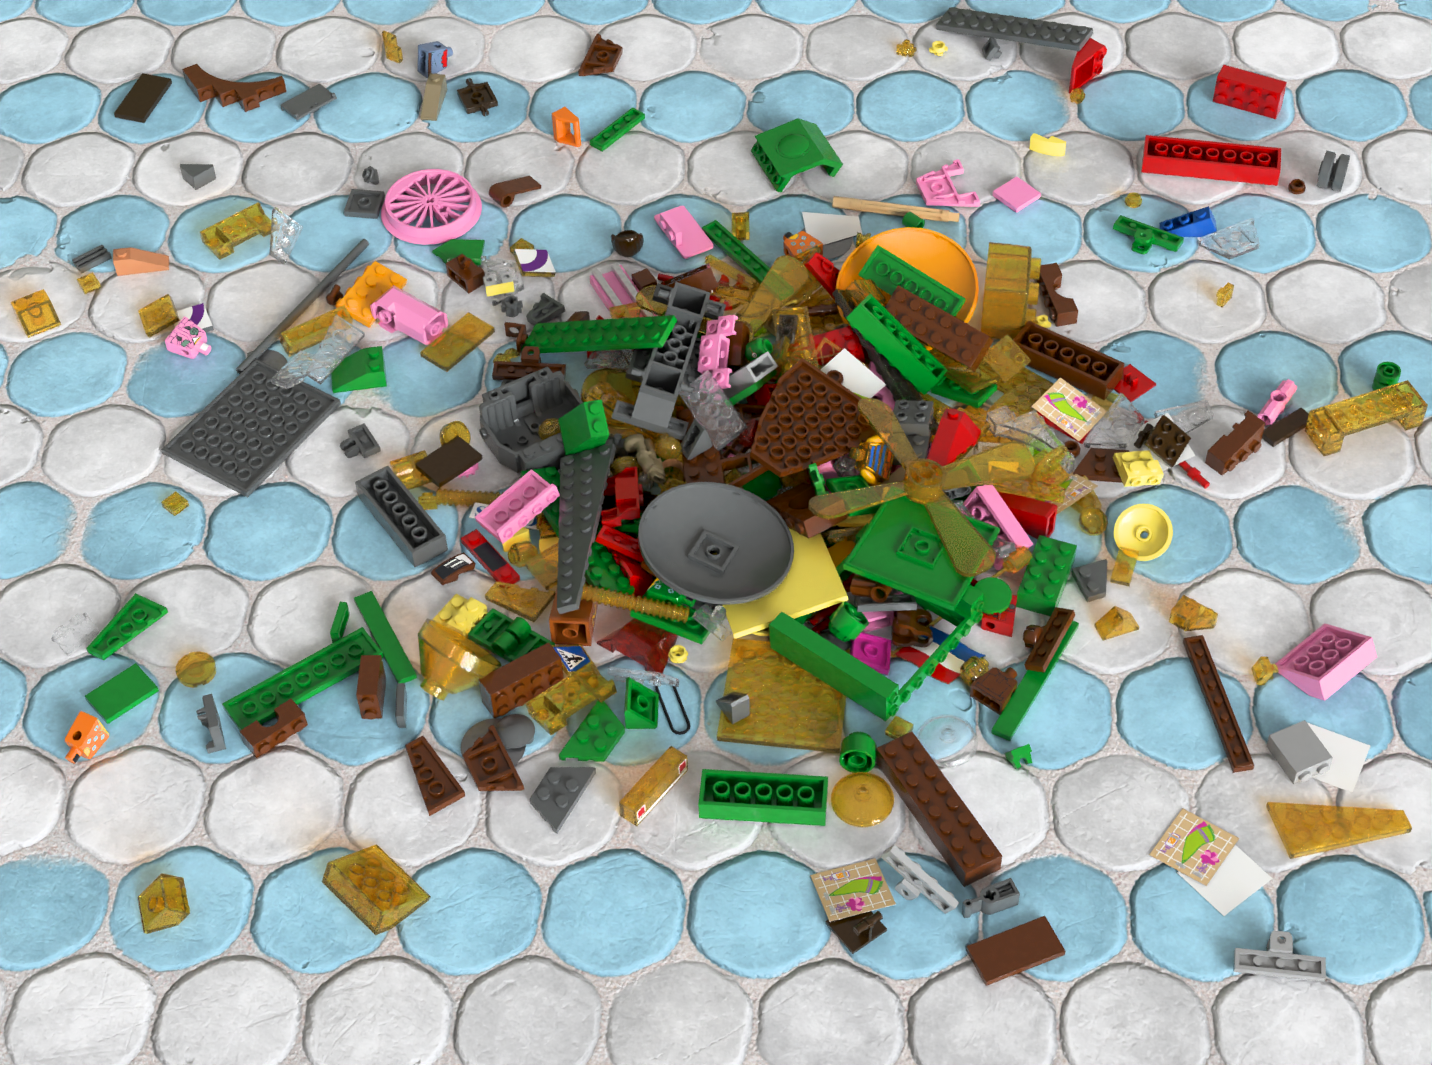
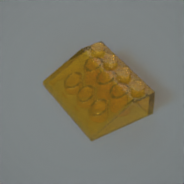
M377 844L328 862L322 879V883L375 935L395 927L430 900L431 897Z

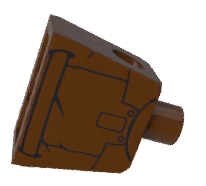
M996 667L990 669L971 684L970 697L1001 715L1017 688V681L1015 680L1017 672L1011 667H1008L1004 672Z

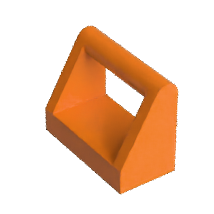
M566 107L553 112L554 139L559 143L580 147L579 118ZM570 123L573 124L574 135L571 133Z

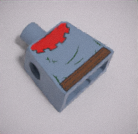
M438 41L418 45L417 71L426 78L429 77L430 73L437 74L447 67L448 57L453 55L452 48L446 47Z

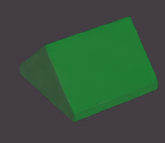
M630 677L626 679L624 714L626 729L657 728L659 694Z

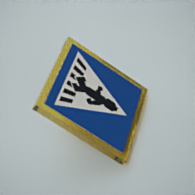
M582 645L552 646L561 657L562 669L567 676L599 674V670Z

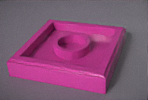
M861 632L855 640L851 639L850 655L877 672L888 675L890 671L892 640Z

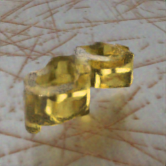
M509 348L504 354H497L493 363L494 361L511 362L510 359L520 356V353L514 348Z

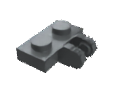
M365 423L349 429L348 434L350 438L345 441L343 440L339 446L345 451L344 454L347 458L355 457L359 452L363 458H366L381 451L379 444Z

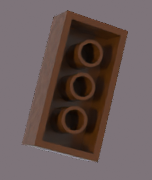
M548 642L479 678L482 703L493 718H498L499 716L506 715L516 707L523 706L535 697H540L552 688H557L564 683L561 657Z

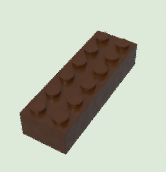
M899 285L885 306L917 340L973 372L976 371L993 343L990 336Z
M1031 321L1026 323L1010 343V358L1056 379L1061 377L1070 385L1103 400L1109 396L1123 377L1124 362Z

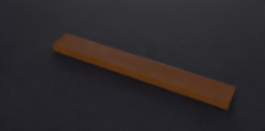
M1204 636L1184 638V647L1233 773L1253 770V760Z

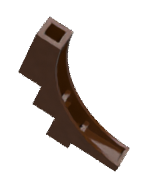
M198 64L182 69L185 82L200 102L216 97L222 107L238 102L243 110L247 112L260 107L259 102L287 92L282 76L258 82H233L208 74Z

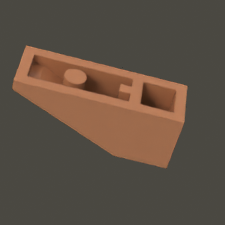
M131 247L113 249V263L117 276L169 270V256Z

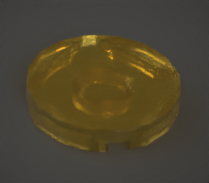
M191 652L183 656L176 665L178 680L187 687L194 688L198 687L197 685L208 684L216 674V663L213 657L205 652Z

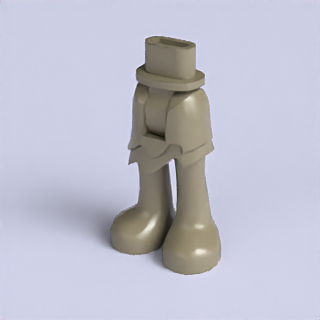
M642 434L628 436L623 443L624 449L628 453L637 451L636 458L643 472L650 480L663 484L665 482V472L661 458H657L656 447L652 439L647 438L644 440Z

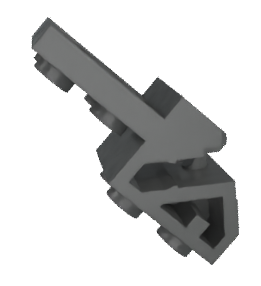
M895 401L891 420L892 436L890 445H894L891 465H903L905 462H908L915 466H925L928 448H930L932 441V432L929 430V425H933V401Z

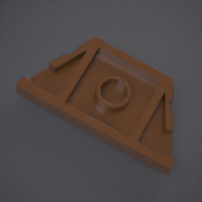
M596 34L578 71L579 76L614 72L623 53V47L614 44L609 39L605 41L601 38L600 34Z
M1091 448L1074 470L1073 475L1078 474L1091 481L1123 483L1113 456L1114 453L1129 452V450Z
M490 725L488 732L482 738L479 737L474 742V745L468 748L462 755L478 790H524V785L494 725Z

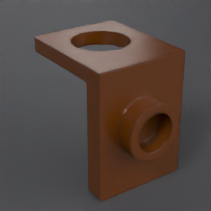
M505 322L506 336L517 338V353L521 354V348L528 338L526 325ZM514 327L518 329L519 332L513 333L510 331L509 328Z

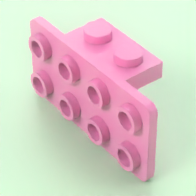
M679 206L654 216L656 223L683 258L687 259L713 249L712 241L685 206Z

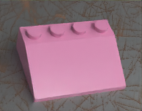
M1323 624L1275 663L1273 669L1307 695L1325 701L1377 658L1372 637L1329 624Z

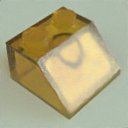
M44 289L11 302L15 316L28 338L61 325Z
M161 873L138 896L143 932L146 934L178 926L190 914L186 888L182 877Z

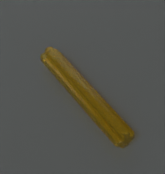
M711 254L705 257V263H709L716 270L750 289L757 287L758 281Z

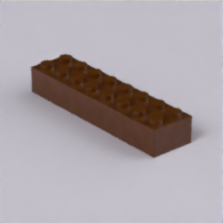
M912 731L876 748L877 765L964 887L1001 869L1002 854Z

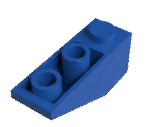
M1209 206L1159 223L1161 230L1181 237H1203L1217 232L1216 220Z

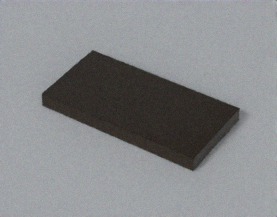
M142 73L114 112L115 118L145 123L171 86V78Z

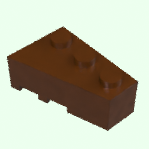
M1249 410L1244 414L1245 419L1240 424L1235 423L1232 426L1234 430L1228 436L1223 435L1207 451L1205 463L1220 475L1232 471L1238 463L1244 462L1253 452L1256 453L1261 448L1265 422Z

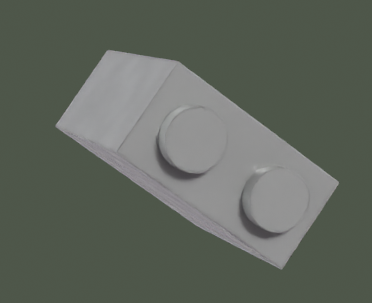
M1305 720L1270 734L1266 747L1293 784L1300 781L1305 782L1312 776L1324 774L1330 769L1333 757Z

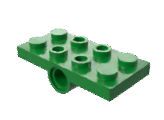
M493 608L468 633L470 640L508 662H512L548 642L552 647H555L554 642L532 631L531 626L525 619L516 617L513 620Z

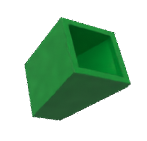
M602 400L583 402L558 419L565 455L577 454L585 450L598 448L605 445L609 437Z

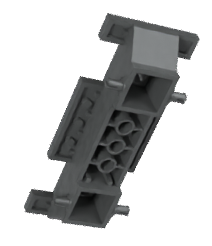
M676 282L674 288L657 283L652 300L668 305L665 316L674 315L677 322L663 347L634 350L625 378L642 383L635 405L617 400L612 419L683 441L689 422L671 416L678 395L694 400L697 399L702 373L698 372L697 365L701 339L697 338L703 317L718 320L719 316H723L726 304L710 300V292Z

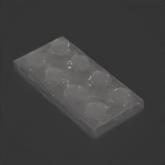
M707 370L690 384L694 386L692 394L681 391L679 394L694 417L698 418L707 430L714 447L720 451L748 427L711 372Z

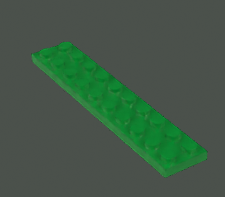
M674 315L538 323L533 327L521 350L525 346L538 347L540 353L661 348L675 326L677 319Z
M556 467L532 469L550 485L554 484L560 494V474ZM530 470L521 471L520 478H522ZM560 496L542 510L558 538ZM594 541L591 545L592 554L588 558L589 567L585 571L584 576L597 599L603 600L633 595L635 588L630 586L628 577H624L623 572L620 570L621 567L616 564L612 553H609L604 545Z

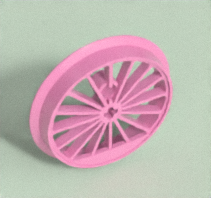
M426 169L410 173L400 178L390 187L381 208V219L385 228L398 239L422 245L439 244L456 239L468 232L477 223L481 215L482 203L476 190L461 175L443 169ZM430 184H437L431 194ZM422 185H428V195L421 187ZM413 188H417V190H418L420 193H418V192H416V191H414V190H412V189H413ZM470 202L469 205L456 204ZM404 209L396 213L391 212L392 210ZM452 210L463 211L464 213L459 215ZM410 215L402 222L398 220L402 217ZM420 216L416 226L409 225L417 217ZM426 216H430L431 227L421 228ZM433 216L444 225L434 227Z

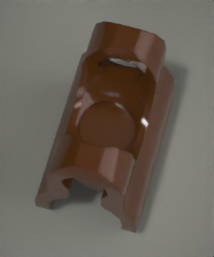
M922 609L896 611L891 625L892 644L899 647H928L933 641V632L929 628L932 624L931 613ZM926 618L927 621L920 622L918 621V619ZM918 635H926L928 638L922 640Z

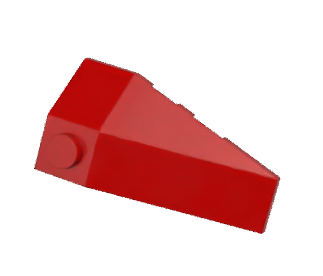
M945 409L925 466L944 470L956 460L959 454H964L969 446H974L977 443L981 430L965 412L958 411L957 409Z
M606 547L608 552L612 553L616 564L620 565V570L623 572L624 577H628L630 586L635 588L634 594L628 595L631 601L641 598L654 582L653 576L641 568V565L633 558Z

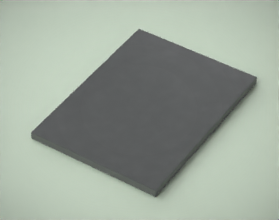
M256 359L161 450L164 455L248 498L341 405V401Z

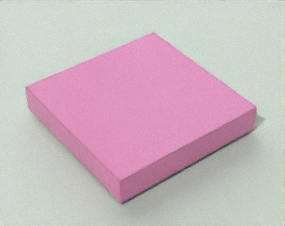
M1016 176L994 190L992 196L1017 213L1039 199L1041 193Z

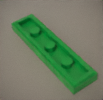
M632 107L592 138L590 146L603 152L645 119V114Z

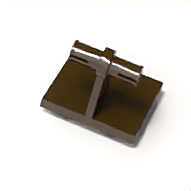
M1162 415L1155 427L1149 423L1146 424L1143 431L1138 433V439L1134 446L1141 448L1144 443L1165 463L1173 467L1191 440V437L1167 416Z
M872 911L831 922L828 919L825 923L852 954L887 931V928L880 921L883 919V916L879 911L874 914Z

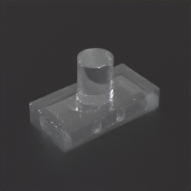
M704 604L694 612L692 618L721 641H724L732 634L729 622L723 618L726 613V609L723 606L717 605L713 610L707 604Z

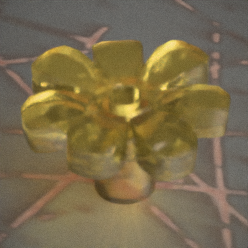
M906 39L902 44H897L896 53L898 55L902 54V56L906 57L908 54L909 57L914 56L916 47L909 40Z

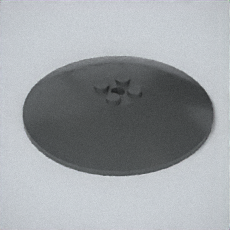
M694 482L673 487L651 501L642 514L639 523V549L649 569L659 580L674 591L701 602L732 605L762 598L774 591L784 581L792 565L794 543L784 519L771 505L760 497L732 485L716 482ZM714 551L717 555H712L709 552Z

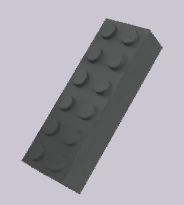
M388 465L355 482L360 500L414 567L448 550L446 535Z

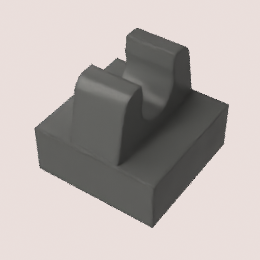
M992 37L989 38L982 48L985 59L990 61L993 57L999 58L1002 54L1001 51H998L1000 46H998L996 39Z

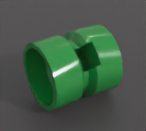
M1393 362L1380 363L1377 366L1373 380V391L1380 396L1393 395L1396 392L1401 375L1400 367Z

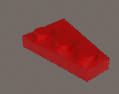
M816 252L807 260L804 266L836 301V282L840 270L834 267L831 261Z

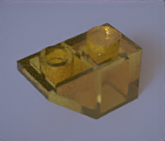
M1183 595L1171 609L1169 622L1184 631L1213 629L1216 626L1218 613Z

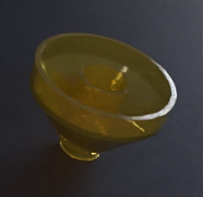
M426 619L417 633L421 675L424 677L420 686L440 700H445L448 693L457 694L478 686L479 679L486 677L490 672L502 666L493 655L481 646L435 620Z

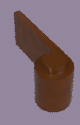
M525 176L492 185L489 189V196L501 207L506 208L512 204L516 194L541 189L542 185L531 176Z

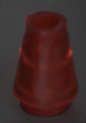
M750 419L741 432L739 443L742 446L752 448L759 423L758 420Z

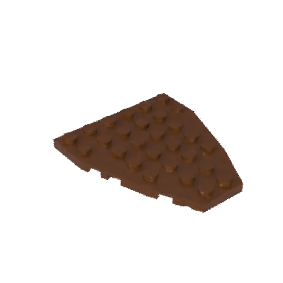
M801 358L779 378L777 386L773 390L771 398L759 419L750 457L778 477L787 476L809 469L808 465L816 463L817 466H820L849 453L851 449L861 448L860 444L867 445V439L878 435L890 424L891 418Z

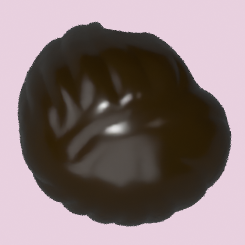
M624 230L616 236L612 234L611 243L613 249L619 255L632 257L641 250L644 238L642 233L638 234L634 230Z

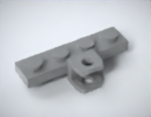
M893 845L880 856L904 877L896 885L895 890L906 900H913L922 893L945 914L954 910L959 904L951 892L940 886L934 877L929 876L923 871L922 867L912 861L901 848Z
M1273 931L1267 943V951L1235 948L1234 972L1324 982L1326 979V957L1292 954V935L1289 932Z

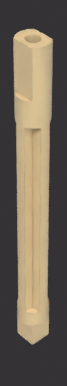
M834 196L832 208L902 217L906 213L912 212L922 219L942 222H959L960 213H953L950 210Z

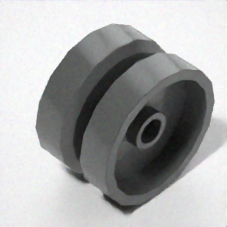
M1326 150L1318 173L1317 187H1328L1331 179V189L1341 192L1350 155L1341 154L1336 159V163H1334L1336 153Z

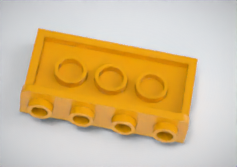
M374 261L371 266L368 265L365 268L362 276L357 277L353 287L347 289L345 296L338 299L335 305L336 314L340 315L343 312L370 328L376 321L372 316L370 305L393 285L402 289L406 285L407 279Z

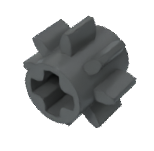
M508 296L505 300H502L501 312H506V316L516 317L519 313H522L521 308H523L522 301H518L517 296Z

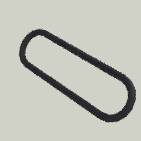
M669 679L658 681L655 690L659 694V700L670 729L673 733L679 735L687 733L691 726L675 684ZM662 682H669L674 689L687 722V729L679 732L673 728L658 689L659 684Z

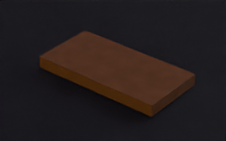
M1045 916L966 946V951L986 986L1061 957L1066 952Z

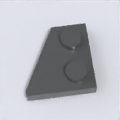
M543 293L540 296V302L535 303L533 309L526 315L527 321L534 326L538 323H547L565 312L564 305Z
M1107 559L1072 568L1071 574L1087 602L1106 596Z

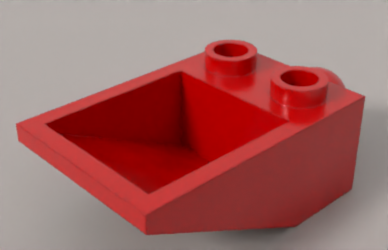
M1090 38L1083 48L1077 51L1071 70L1070 94L1102 72L1103 58L1107 53L1105 45Z

